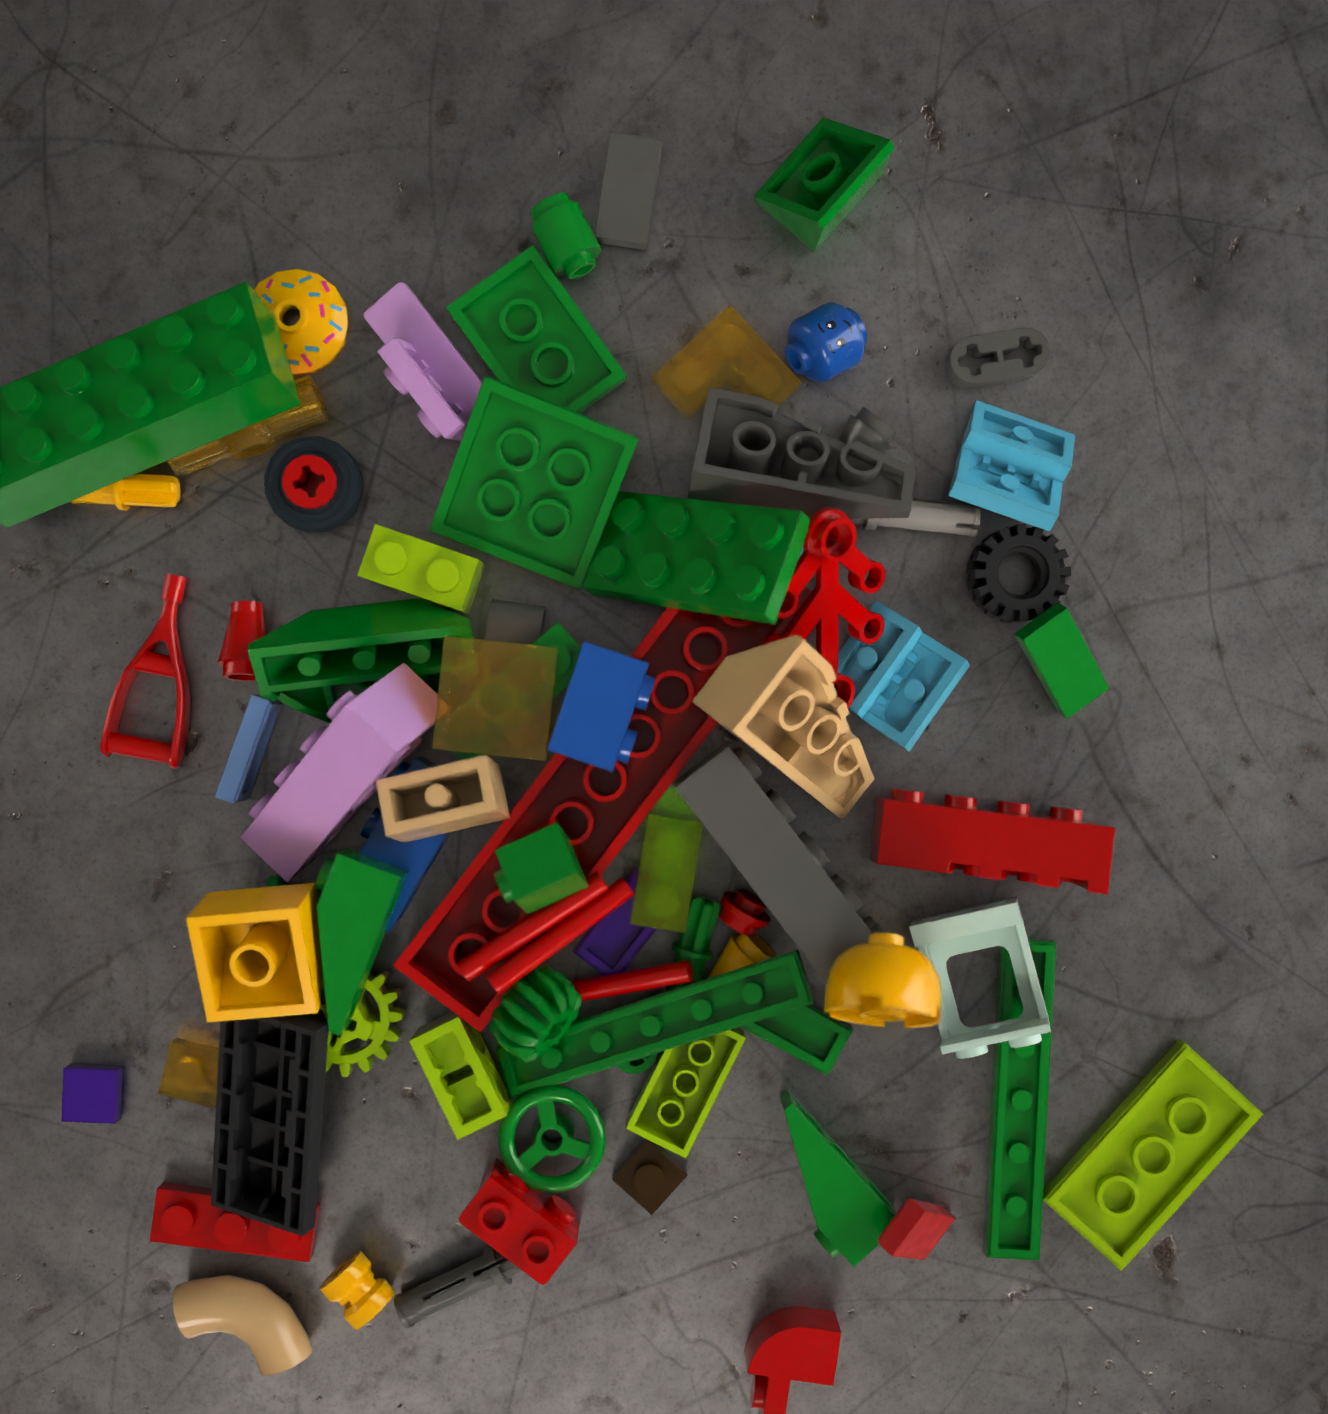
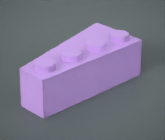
M405 663L398 666L358 696L352 691L347 692L328 711L327 716L332 720L331 724L327 728L324 725L319 727L301 745L300 750L305 754L301 762L295 759L276 777L274 783L279 787L276 793L273 791L267 793L250 810L249 815L254 821L240 838L288 883L321 854L358 813L357 809L377 792L376 780L388 778L387 775L423 741L419 736L435 723L440 722L450 711L451 707Z

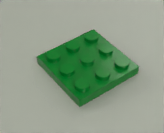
M486 376L480 387L429 531L580 590L639 437Z

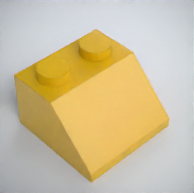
M316 882L208 892L186 917L207 1022L318 1013L321 1004L323 967L317 915L319 896L318 890L315 888Z

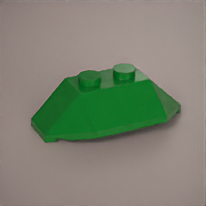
M419 598L310 610L250 643L248 647L250 661L261 697L271 701L278 699L297 711L328 723L332 722L327 716L328 711L344 694L352 691L358 696L403 663L414 671L444 701L466 679H470L478 672L470 619Z

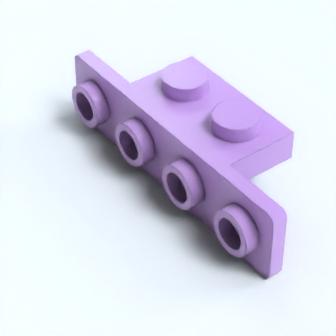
M398 282L364 313L366 321L385 344L377 351L388 365L383 372L390 383L401 394H411L421 407L417 412L419 420L433 436L439 438L442 435L445 439L461 442L483 381L409 286L403 282Z

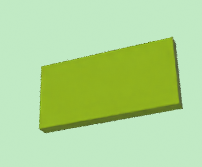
M1179 1039L1043 1189V1200L1122 1271L1261 1118L1263 1113L1189 1045Z

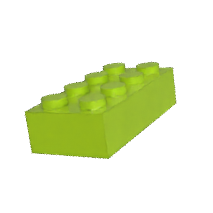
M735 1028L660 1052L626 1119V1129L686 1159L746 1039L745 1032Z

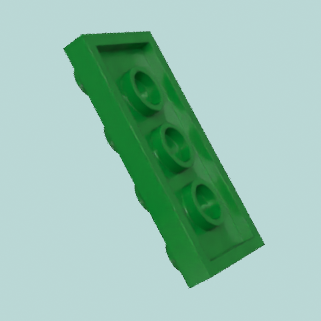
M619 491L582 587L593 596L775 624L806 539L810 519L803 511Z

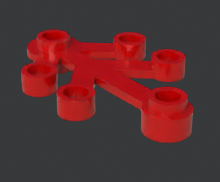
M826 507L817 511L810 518L808 533L803 544L804 551L798 558L778 618H788L795 612L799 603L800 593L815 573L816 587L784 634L774 633L766 638L763 645L794 635H798L806 640L816 626V651L832 666L836 676V680L833 681L836 693L839 698L846 702L847 708H849L854 699L855 685L851 678L838 672L839 616L848 623L849 635L865 644L875 643L883 634L885 624L880 614L866 609L839 584V563L849 571L848 581L850 585L868 594L875 593L882 587L886 574L885 568L881 563L867 558L855 546L857 532L855 525L850 521L847 514L836 508ZM869 570L868 577L865 580V575Z

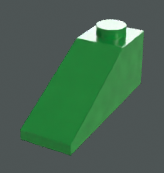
M349 848L337 853L335 859L327 857L315 884L316 889L322 890L317 904L328 1029L329 1032L339 1036L351 1023L409 871Z
M787 1090L780 1096L811 1210L818 1228L814 1235L833 1258L842 1254L855 1267L879 1245L877 1243L879 1241L878 1237L897 1212L886 1197Z

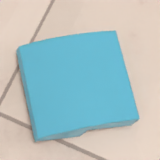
M976 400L963 435L948 496L1050 532L1059 517L1063 481L1072 467L1075 435Z
M876 600L869 610L883 617L885 624L883 634L873 644H865L850 636L838 653V672L851 678L855 685V695L848 708L849 712L909 752L970 667V664L962 656L924 634L918 625Z

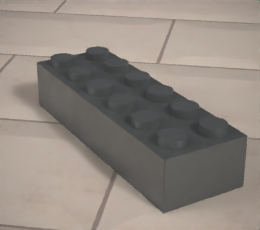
M722 744L673 782L674 786L827 984L829 971L840 954L854 945L869 943L870 934L885 933V931L870 916L862 921L856 911L862 908L864 904L844 879L842 880L837 873L829 878L823 867L830 860L815 840L808 836L805 831L797 836L789 826V823L797 817L777 792H774L773 789L765 794L755 780L763 773L743 748L741 749L740 746L732 751L729 746ZM885 1021V1027L857 1024L880 1055L915 1029L903 1028V1021Z

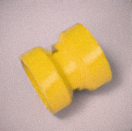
M358 1250L342 1262L319 1287L320 1291L330 1302H338L341 1306H345L343 1317L354 1330L360 1329L374 1318L396 1292L385 1278H373L371 1262L361 1250Z

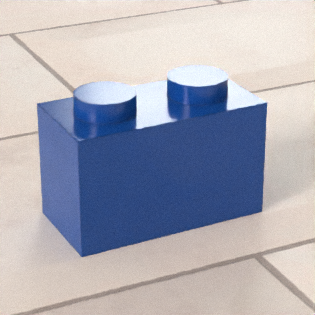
M584 642L547 750L612 772L617 760L628 763L638 731L628 728L634 708L646 710L656 678L646 675L649 663Z

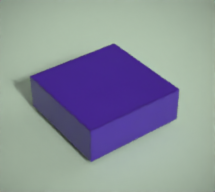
M69 1064L63 1068L61 1122L111 1124L118 1122L121 1119L123 1066Z

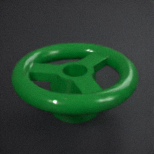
M559 1085L535 1088L520 1095L510 1105L508 1115L502 1118L498 1133L499 1151L507 1170L511 1174L520 1177L528 1188L545 1193L568 1191L585 1182L599 1166L606 1144L604 1124L596 1107L578 1091ZM554 1102L567 1104L581 1114L589 1130V1142L574 1137L575 1125L571 1116L563 1110L555 1109ZM537 1105L539 1115L532 1129V1145L518 1156L514 1143L516 1126L523 1114L531 1107ZM549 1129H554L561 1134L562 1139L557 1143H550L544 1138L543 1133ZM565 1153L583 1160L574 1170L560 1176H544L530 1170L546 1155L556 1156Z

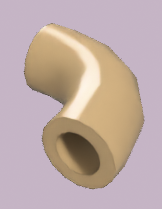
M228 1274L193 1279L175 1286L172 1300L173 1311L181 1333L188 1339L214 1332L235 1335L248 1345L256 1359L260 1374L264 1376L278 1374L291 1369L307 1359L312 1353L308 1335L291 1305L263 1283Z

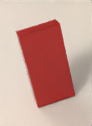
M910 1198L906 1200L878 1237L879 1241L877 1243L891 1256L925 1260L956 1218L941 1205Z

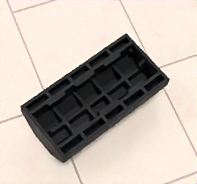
M321 1007L318 1013L220 1021L211 1205L302 1237L315 1227L328 1044V1021Z

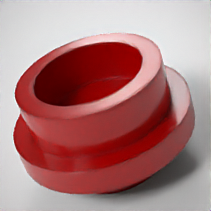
M739 889L737 894L726 892L720 900L723 907L718 914L719 918L730 928L743 935L755 937L759 929L767 928L771 921L770 916L764 911L766 905L758 896L749 891Z

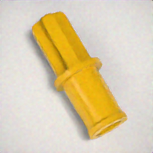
M134 474L70 502L72 504L116 505L119 510L127 511L130 506L173 508L181 497L180 482L178 478L171 475Z

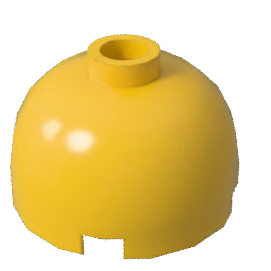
M873 933L869 935V943L854 945L840 954L835 960L828 975L824 1011L825 1013L830 1012V1017L869 1026L885 1027V1021H903V1028L933 1026L940 1024V979L933 963L922 952L903 946V936L892 933Z

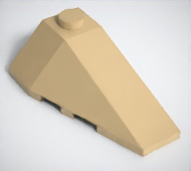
M798 635L727 656L692 701L842 821L874 780L860 739L852 734L846 716L850 713L846 702L838 697L834 688L833 681L836 680V676L832 666Z

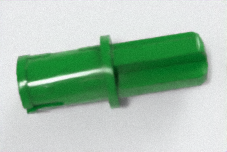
M700 895L692 896L689 899L679 940L672 942L671 949L675 951L673 963L685 960L691 962L694 978L692 982L666 986L664 992L701 981L706 960L713 958V952L709 950L720 909L719 902L714 899Z

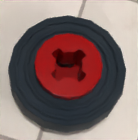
M321 436L298 437L283 444L270 458L264 474L265 496L272 511L288 526L307 533L327 532L344 524L356 511L362 495V474L354 457L339 443ZM309 473L310 478L307 481L306 485L301 486V484L305 483V480L308 478Z

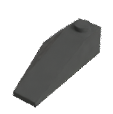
M709 387L692 468L688 499L803 511L809 519L817 511L826 507L843 511L849 519L909 517L915 477L914 467L858 441L846 444L822 433L823 425L808 418L802 424L777 412L778 404L763 397Z

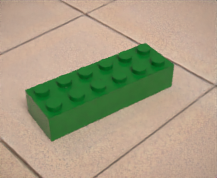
M246 281L1 386L0 523L7 528L300 405L301 402L275 315Z

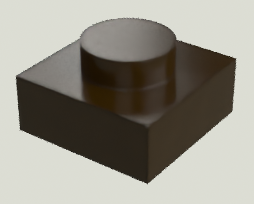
M644 1138L614 1171L612 1180L646 1211L653 1215L687 1177V1169L663 1147Z

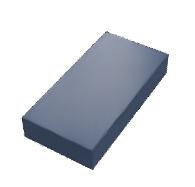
M260 694L251 695L218 786L216 798L230 803H237L250 798L283 706L282 702L278 699L271 701L261 697Z

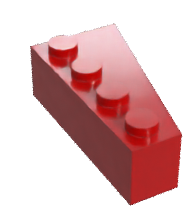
M892 788L891 798L876 796L869 858L876 864L948 874L953 873V869L963 870L965 875L993 880H1006L1007 875L1017 876L1019 881L1059 888L1062 881L1085 888L1087 892L1106 895L1109 893L1116 828L1082 820L1083 810L1050 806L1049 816L1029 814L1030 804L1003 800L997 801V810L976 808L977 798L950 794H945L944 804L923 802L924 792L897 788Z

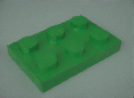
M534 245L446 306L448 313L498 381L580 414L627 381L626 373Z

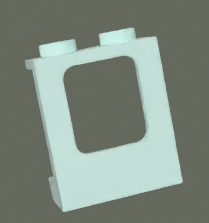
M1017 897L912 920L909 928L914 947H918V950L933 963L940 979L941 1013L938 1027L942 1039L940 1044L942 1054L955 1052L958 1059L972 1058L987 1053V1045L1009 1041V1045L1012 1048L1025 1047L1041 1042V1034L1051 1032L1048 1013ZM994 946L1004 947L1010 955L1023 1005V1012L1019 1017L975 1027L965 1026L959 1017L947 971V960L958 954Z

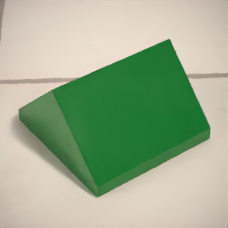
M823 117L757 191L754 198L767 212L809 249L815 252L884 174L895 147L890 139Z

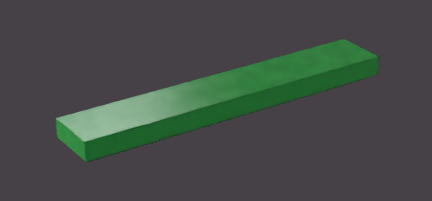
M1028 938L1050 1021L1051 1032L1041 1034L1042 1041L1030 1046L1012 1048L1009 1045V1041L995 1043L993 1047L983 1253L986 1258L1040 1261L1056 942L1048 939ZM999 946L995 1022L1017 1018L1023 1012V1005L1010 955L1001 946Z
M794 950L572 1022L569 1026V1031L562 1035L558 1044L551 1046L544 1056L537 1057L535 1060L525 1062L519 1057L513 1056L502 1046L495 1047L509 1099L511 1100L535 1088L555 1086L816 1002L799 950Z

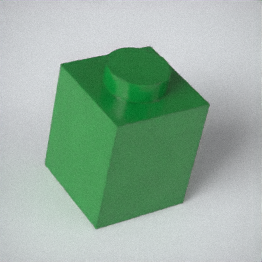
M557 822L495 850L502 868L494 872L499 890L507 903L514 900L527 914L589 887L569 837Z

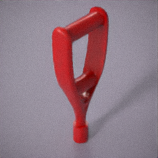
M165 574L161 600L164 601L160 617L152 632L124 669L116 684L107 710L100 742V751L106 757H110L111 754L161 762L169 764L171 769L178 768L183 761L190 722L191 693L178 637L177 610L178 604L183 603L187 583L186 577ZM165 642L170 656L153 653V651L160 643ZM139 672L175 678L177 703L172 743L118 733L127 697Z

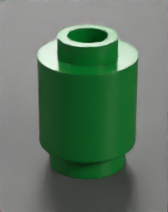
M557 193L543 199L532 208L530 215L534 222L531 229L556 276L567 275L568 279L573 280L588 274L597 266L595 259L601 254L602 249L579 203L571 201L567 193Z

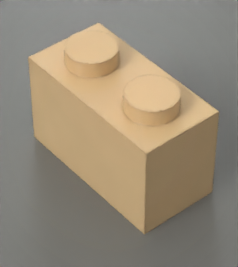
M487 755L376 780L385 834L387 837L402 843L510 818L500 765Z

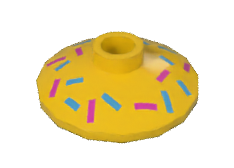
M301 269L278 271L259 282L254 291L275 315L292 375L315 373L332 363L344 347L349 329L347 306L336 287L319 274ZM290 309L299 310V321L292 326L284 325V314Z

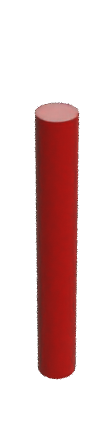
M596 871L586 878L589 887L538 909L459 961L457 964L464 977L468 981L473 980L608 891L609 887L601 874Z
M621 877L609 886L608 891L562 920L487 975V979L500 995L635 895Z
M685 960L571 981V983L575 986L574 989L582 996V1001L692 982L694 974L691 962Z

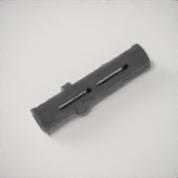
M488 1246L484 1249V1255L447 1271L409 1291L395 1295V1310L402 1325L405 1328H410L415 1323L455 1306L495 1285L502 1289L512 1284V1277L523 1273V1271L491 1246Z

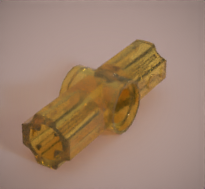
M309 374L294 380L301 402L300 405L167 460L174 474L183 476L228 458L242 460L263 454L277 445L276 440L329 421L328 410L314 378Z

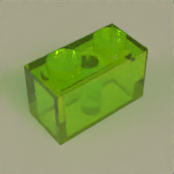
M652 814L646 816L633 891L635 895L632 897L629 915L630 924L685 933L703 823Z

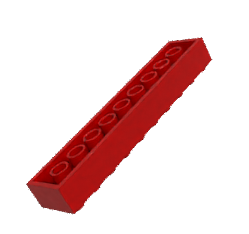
M805 586L799 595V603L795 612L788 618L781 619L777 617L775 624L667 607L630 656L649 663L646 675L656 678L646 710L634 708L628 728L638 731L628 763L617 760L612 772L555 753L509 813L510 818L505 819L393 966L481 1033L491 1020L493 1010L502 1002V996L507 994L513 987V985L499 995L486 976L547 932L545 931L471 981H468L460 971L457 964L459 961L532 914H527L514 900L507 903L503 898L494 877V872L502 869L495 850L557 822L569 837L585 878L596 871L602 875L718 722L693 703V699L727 656L762 646L766 638L774 633L784 634L812 591Z

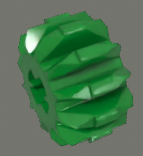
M543 965L536 970H532L519 982L513 984L511 990L502 996V1002L493 1010L489 1031L497 1038V1042L513 1056H517L525 1062L535 1060L537 1057L544 1056L549 1048L554 1044H558L562 1035L569 1031L571 1022L578 1017L582 996L574 989L575 986L559 971H554L549 966Z

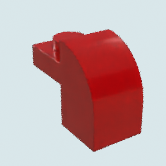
M799 1306L786 1307L768 1314L754 1327L746 1342L744 1353L747 1373L753 1374L750 1407L758 1409V1414H786L790 1380L834 1386L841 1339V1329L835 1311Z

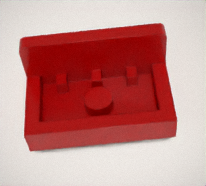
M497 1158L483 1175L477 1193L459 1217V1222L541 1285L549 1281L576 1246L580 1222L576 1219L577 1214L566 1201L556 1195L548 1198L542 1192L528 1188L520 1177L511 1174L505 1164Z

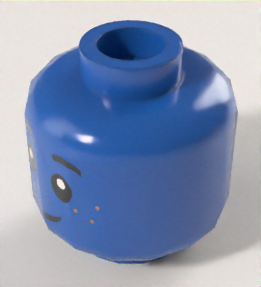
M834 302L823 304L792 321L787 332L788 345L785 347V356L790 367L797 374H804L808 379L817 383L830 381L859 364L864 355V346L867 343L866 327L858 313L853 309L845 308Z

